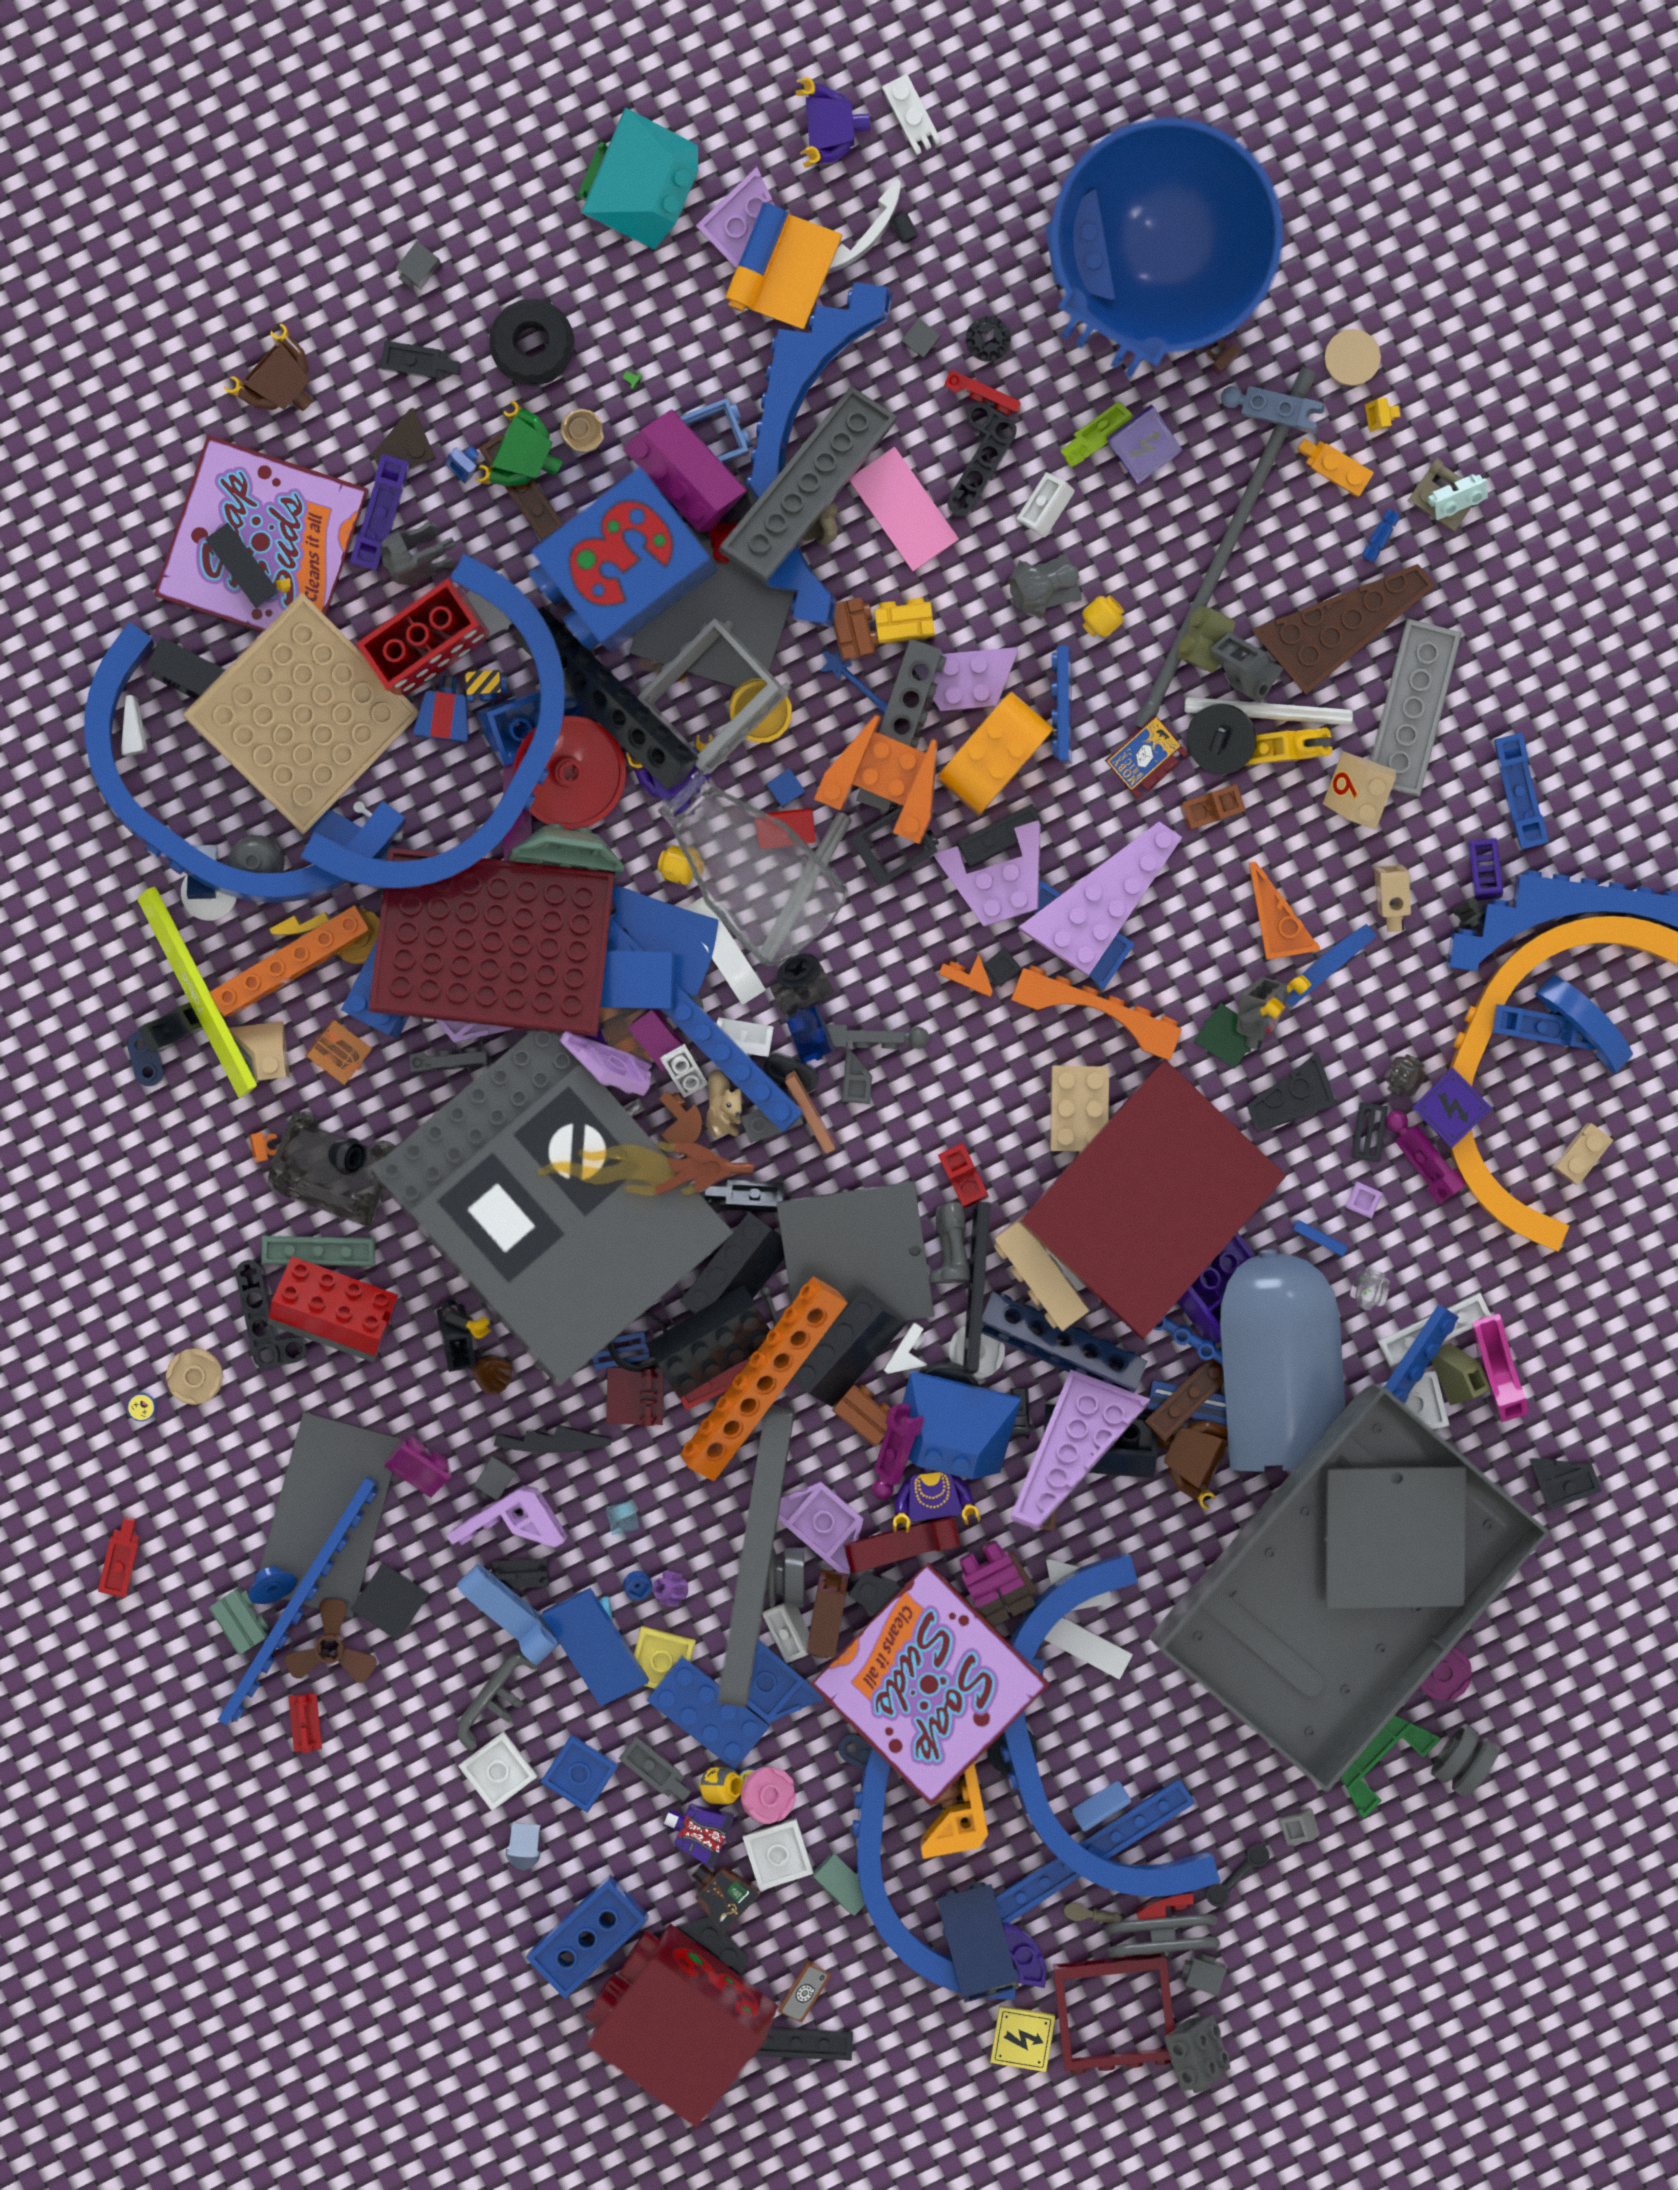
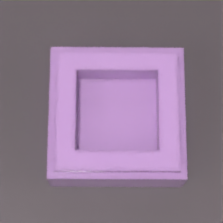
M1356 1181L1345 1208L1372 1219L1382 1192Z

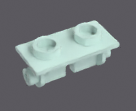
M1471 474L1464 479L1454 482L1457 489L1455 492L1450 485L1432 491L1427 499L1431 507L1435 506L1436 520L1451 516L1457 511L1479 504L1487 499L1486 478L1482 479L1480 475L1475 476Z

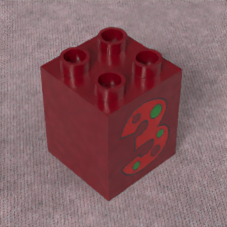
M670 1923L659 1938L646 1930L628 1954V1960L618 1973L619 1976L613 1973L594 1999L595 2003L584 2018L595 2026L586 2046L697 2129L765 2042L779 2005Z

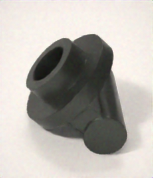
M1472 898L1453 907L1454 915L1458 916L1461 920L1459 922L1461 927L1467 925L1470 929L1483 921L1481 916L1485 911L1483 908L1479 909L1476 899Z

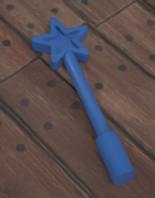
M839 650L835 655L823 651L827 663L822 667L821 672L833 671L838 680L842 673L876 704L878 710L885 715L888 703L879 699L847 669L852 666V663H842Z

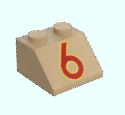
M1342 751L1323 800V805L1352 822L1376 830L1396 779V770Z

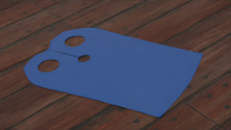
M613 886L612 901L616 905V912L612 918L622 928L627 929L629 935L645 951L674 952V981L687 994L697 996L712 959L719 920L662 902L624 887Z

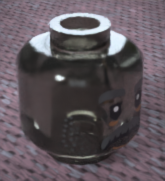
M1408 1054L1405 1057H1396L1384 1075L1385 1081L1389 1084L1387 1090L1399 1098L1403 1094L1414 1096L1426 1079V1072L1423 1070L1425 1065Z

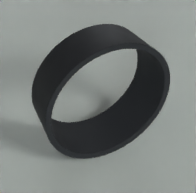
M645 1311L641 1314L657 1321L663 1333L667 1331L663 1322L655 1315ZM613 1340L607 1344L612 1359L627 1371L639 1373L644 1372V1369H653L658 1366L656 1360L645 1365L630 1364L617 1354Z

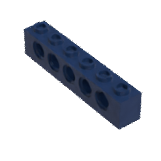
M992 1292L983 1310L982 1334L1067 1372L1074 1370L1133 1393L1137 1390L1148 1362L1138 1353L1120 1349L1109 1340H1100L1093 1337L1082 1328L1068 1326L1063 1331L1058 1326L1053 1328L1044 1314L1038 1312L1035 1307L1019 1304L1003 1293L997 1294ZM1005 1317H1012L1016 1324L1007 1322ZM1031 1328H1037L1041 1331L1042 1335H1035ZM1057 1339L1065 1341L1068 1347L1060 1346ZM1083 1351L1090 1352L1094 1358H1087ZM1109 1362L1118 1365L1120 1370L1112 1369L1109 1366Z

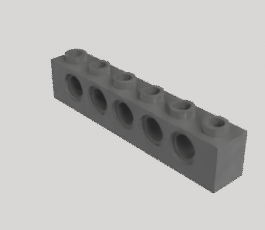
M910 639L879 730L880 734L917 749L920 738L915 737L918 726L924 727L929 711L924 710L927 700H933L938 684L933 682L936 673H942L947 657L942 656L944 650ZM920 664L925 665L929 671L927 678L922 681L916 680L913 676L914 668ZM910 691H914L919 695V703L913 708L907 707L904 703V697ZM901 718H905L910 722V730L904 735L898 734L895 730V723ZM860 788L856 799L858 802L890 812L891 807L896 808L898 805L896 802L863 788Z

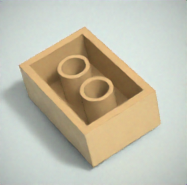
M1051 1066L1050 1151H1082L1108 1122L1109 1067Z

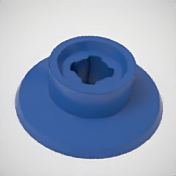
M279 1567L264 1568L255 1575V1583L251 1586L248 1596L250 1601L256 1604H268L278 1601L294 1590L297 1585V1578L289 1572H281Z

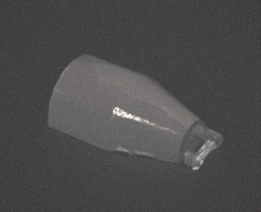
M697 770L691 776L693 779L666 806L663 804L657 811L671 825L679 846L691 867L692 875L700 887L705 904L761 964L774 966L786 961L811 943L836 917L845 903L848 894L847 886L790 825L714 787ZM701 787L704 791L676 817L674 813Z

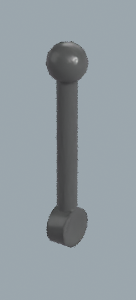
M764 1286L761 1289V1295L766 1298L774 1325L776 1326L779 1319L770 1296L772 1290L770 1287Z

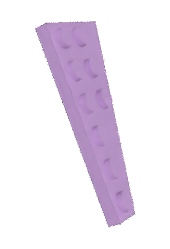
M1161 822L1156 823L1019 926L1018 930L1088 977L1182 837Z

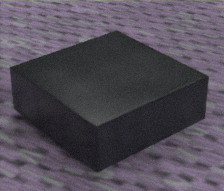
M1005 947L983 964L999 987L1022 970Z

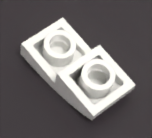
M685 1044L660 1057L684 1098L708 1085L706 1078Z

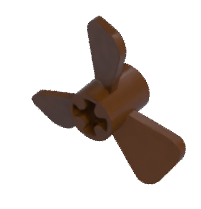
M326 1598L319 1605L325 1634L317 1641L315 1648L289 1653L286 1655L284 1663L294 1678L300 1679L307 1675L320 1661L326 1664L338 1661L356 1682H365L377 1665L376 1658L373 1655L347 1648L344 1636L339 1633L347 1606L340 1599ZM335 1640L339 1644L337 1646L338 1649L335 1650V1655H329L330 1650L328 1648L324 1649L323 1645Z

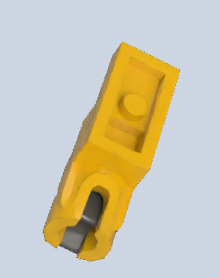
M1328 728L1256 735L1255 752L1245 766L1330 756L1333 748L1330 743L1331 733Z

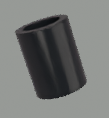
M907 212L896 216L890 221L902 245L919 236Z

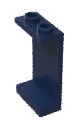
M984 1882L971 1885L969 1887L970 1890L963 1892L958 1890L947 1891L942 1894L941 1898H937L958 1983L965 2003L1019 1988L992 1884L986 1885Z

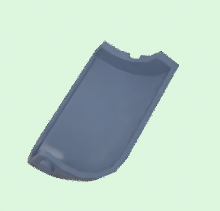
M1267 1249L1260 1251V1255L1248 1259L1236 1268L1227 1283L1221 1304L1220 1329L1230 1470L1261 1472L1265 1471V1468L1268 1466L1282 1465L1283 1471L1294 1470L1345 1409L1340 1315L1335 1293L1323 1273L1307 1260L1291 1255L1277 1254V1250Z

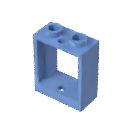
M728 398L680 417L689 426L725 412L739 448L718 456L717 458L723 464L749 455L747 447L752 445L746 429L741 431L737 423L741 416L736 404L730 405Z

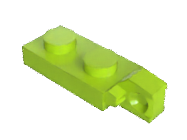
M1118 401L1074 433V440L1061 450L1066 462L1073 467L1084 461V458L1101 449L1108 443L1106 438L1133 418L1132 413Z

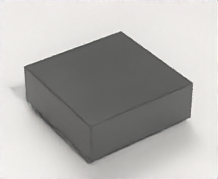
M918 318L901 342L924 359L941 335Z

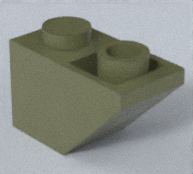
M1451 1343L1440 1347L1438 1354L1431 1360L1450 1406L1474 1399L1491 1390L1481 1363Z

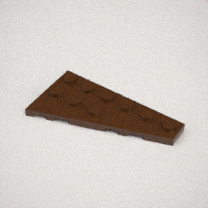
M1416 564L1266 625L1254 628L1251 632L1275 661L1283 667V670L1302 693L1306 695L1436 585L1419 564Z

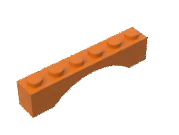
M1030 965L1029 969H1022L1011 1001L1034 1010L1063 1004L1083 1005L1097 1009L1122 1024L1135 1038L1142 1051L1167 1061L1171 1060L1182 1028L1176 1027L1178 1021L1162 1016L1161 1020L1150 1017L1152 1011L1139 1006H1135L1134 1010L1124 1007L1125 1001L1110 995L1108 1000L1097 996L1099 991L1084 985L1081 990L1071 986V980L1056 975L1055 980L1044 976L1046 971Z

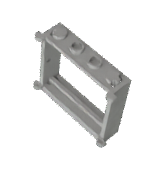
M715 618L708 624L705 623L701 627L699 634L692 641L682 646L680 654L673 661L666 663L661 668L660 674L653 681L644 685L643 691L637 697L699 758L695 765L703 775L710 774L789 694L788 691L791 688L787 682L781 686L732 633L733 624L730 620L724 624ZM722 634L763 678L767 685L698 754L657 709L654 703Z

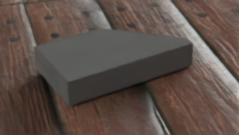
M846 1050L842 1102L870 1104L872 1075L851 1050Z

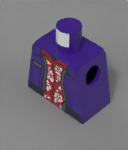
M690 1804L685 1816L669 1809L663 1826L678 1831L674 1842L677 1847L713 1868L734 1819V1814Z

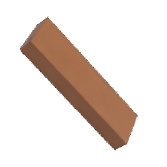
M796 1071L787 1074L785 1083L798 1106L805 1112L803 1115L824 1153L827 1154L835 1150V1142Z

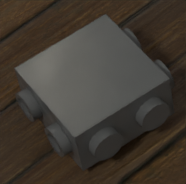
M1213 2014L1189 2018L1164 2037L1181 2091L1193 2090L1194 2093L1206 2091L1210 2088L1209 2085L1211 2083L1221 2080L1222 2074L1231 2068L1229 2055L1222 2043L1220 2027L1216 2023Z

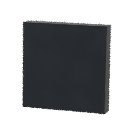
M382 1562L351 1610L394 1639L399 1640L430 1592Z

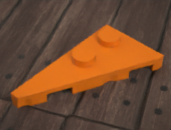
M1249 862L1265 959L1270 960L1320 951L1318 943L1315 942L1304 924L1297 918L1292 908L1267 878L1268 876L1256 862Z

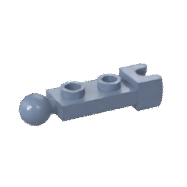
M1235 386L1225 388L1221 394V401L1224 406L1236 408L1242 405L1241 414L1243 416L1295 428L1311 434H1317L1318 428L1315 422L1308 420V417L1313 413L1322 414L1325 409L1324 404L1306 398L1301 399L1252 386L1248 387L1246 395L1242 394V391Z

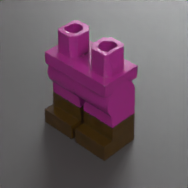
M993 1541L983 1547L988 1561L981 1565L978 1564L973 1553L959 1559L963 1571L962 1578L979 1613L993 1627L1010 1619L1009 1613L997 1591H1001L1013 1616L1036 1605L1032 1594L1008 1551L1004 1552L997 1541Z

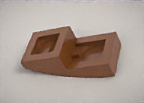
M1237 784L1179 804L1188 831L1246 811Z

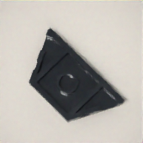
M709 1915L675 1926L742 1977L749 1955L727 1932L723 1934ZM666 1929L654 1931L652 1934L659 1938Z

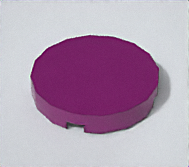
M1453 1646L1419 1687L1432 1699L1442 1701L1454 1700L1464 1694L1470 1685L1472 1678L1471 1663L1461 1650Z

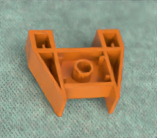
M875 715L825 772L814 800L838 810H843L853 785L903 805L904 807L893 833L921 844L932 819L938 741L932 739L926 753L876 732L882 717Z

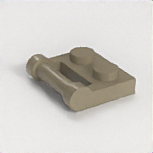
M1438 458L1407 500L1434 520H1436L1435 506H1430L1427 497L1431 495L1432 491L1441 489V487L1434 483L1432 479L1437 474L1454 487V482L1462 479L1443 466L1444 462ZM1473 505L1436 521L1454 533Z

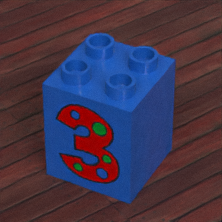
M638 467L531 550V553L540 564L528 574L546 598L555 606L567 598L574 610L565 616L563 620L583 646L592 650L601 643L612 653L712 576L718 569L641 467Z

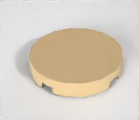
M1356 329L1341 331L1331 339L1325 349V369L1330 377L1340 385H1363L1371 380L1379 369L1381 360L1379 346L1374 338L1364 331Z
M199 1348L186 1349L175 1355L168 1364L166 1380L170 1388L169 1390L174 1397L183 1403L191 1405L205 1403L215 1397L221 1389L223 1381L222 1366L218 1359L207 1350Z

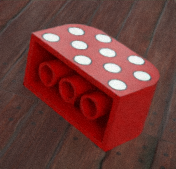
M448 578L361 639L356 645L385 689L396 695H404L421 687L474 650L488 637L490 631L460 585Z

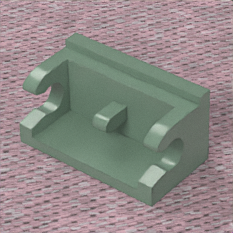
M836 1854L829 1855L816 1868L814 1874L810 1875L851 1915L855 1916L865 1905L858 1876Z

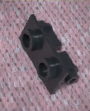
M548 1558L491 1561L492 1571L490 1573L510 1589L549 1587Z

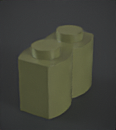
M1199 605L1191 615L1187 634L1179 643L1177 658L1201 670L1214 673L1220 661L1212 657L1209 649L1228 632L1233 634L1235 620L1212 608Z

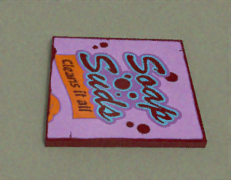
M207 435L154 596L260 632H264L301 593L327 617L369 489ZM228 522L276 588L275 581L290 578L291 586L289 591L283 593L277 588L279 591L277 594L258 608H255L205 539Z
M929 1562L810 1683L930 1806L948 1790L1051 1684Z

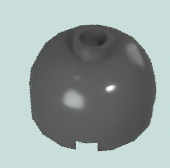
M249 835L241 838L233 845L228 855V866L242 871L273 874L283 873L285 857L282 849L274 840L263 835Z

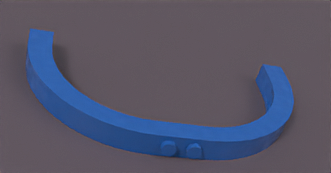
M463 554L450 580L487 600L504 613L523 636L534 659L540 686V710L533 739L492 815L471 837L446 852L420 860L386 861L353 852L314 831L301 858L343 879L375 887L404 888L434 883L467 869L499 844L512 828L523 808L529 810L536 795L532 794L537 783L542 785L550 771L545 767L556 746L560 733L565 699L563 669L553 636L533 603L520 589L504 576L466 554Z
M129 622L103 657L94 675L88 692L84 720L85 746L89 764L103 798L117 819L146 845L144 849L156 858H159L161 855L169 861L167 865L176 873L181 875L185 872L203 885L239 899L269 903L299 901L325 894L350 882L316 865L291 872L273 874L254 873L229 867L199 851L153 818L134 800L116 769L112 747V726L115 710L125 685L155 645L152 637ZM382 801L361 830L344 847L358 854L378 859L405 826L406 819Z
M1122 1553L1080 1567L1062 1577L1035 1600V1606L1027 1609L1008 1642L1032 1664L1034 1656L1046 1635L1068 1612L1095 1596L1138 1583L1131 1555ZM1025 1711L1001 1734L1003 1745L1000 1746V1752L1003 1761L1009 1763L1011 1773L1007 1774L1011 1789H1016L1022 1809L1030 1825L1046 1847L1074 1872L1104 1888L1136 1896L1160 1897L1177 1895L1220 1883L1214 1857L1208 1851L1162 1864L1129 1865L1104 1859L1080 1846L1063 1829L1047 1801L1028 1735Z
M1034 1656L1031 1665L1043 1676L1045 1660L1042 1657ZM870 1745L864 1763L860 1792H855L854 1809H859L858 1820H853L852 1837H856V1869L863 1900L879 1934L890 1949L906 1965L929 1981L951 1991L961 1993L953 1959L937 1952L914 1936L899 1919L886 1894L880 1858L885 1793L891 1766ZM1016 1989L984 1998L1015 2000Z

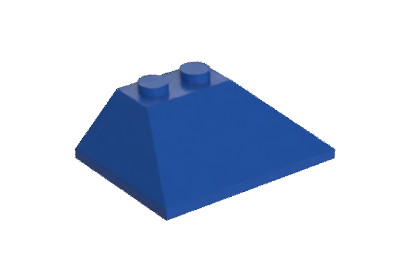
M911 1371L902 1404L910 1405L909 1418L914 1419L918 1416H923L924 1422L920 1434L915 1436L908 1460L918 1467L968 1479L1000 1473L1021 1397Z

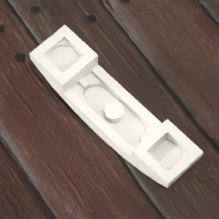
M897 178L878 200V206L884 212L851 251L843 244L838 247L828 274L841 270L857 261L884 234L894 216L899 201L901 182Z
M704 895L684 908L719 920L712 959L741 1004H746L766 991L706 896ZM702 943L708 951V947L704 943Z

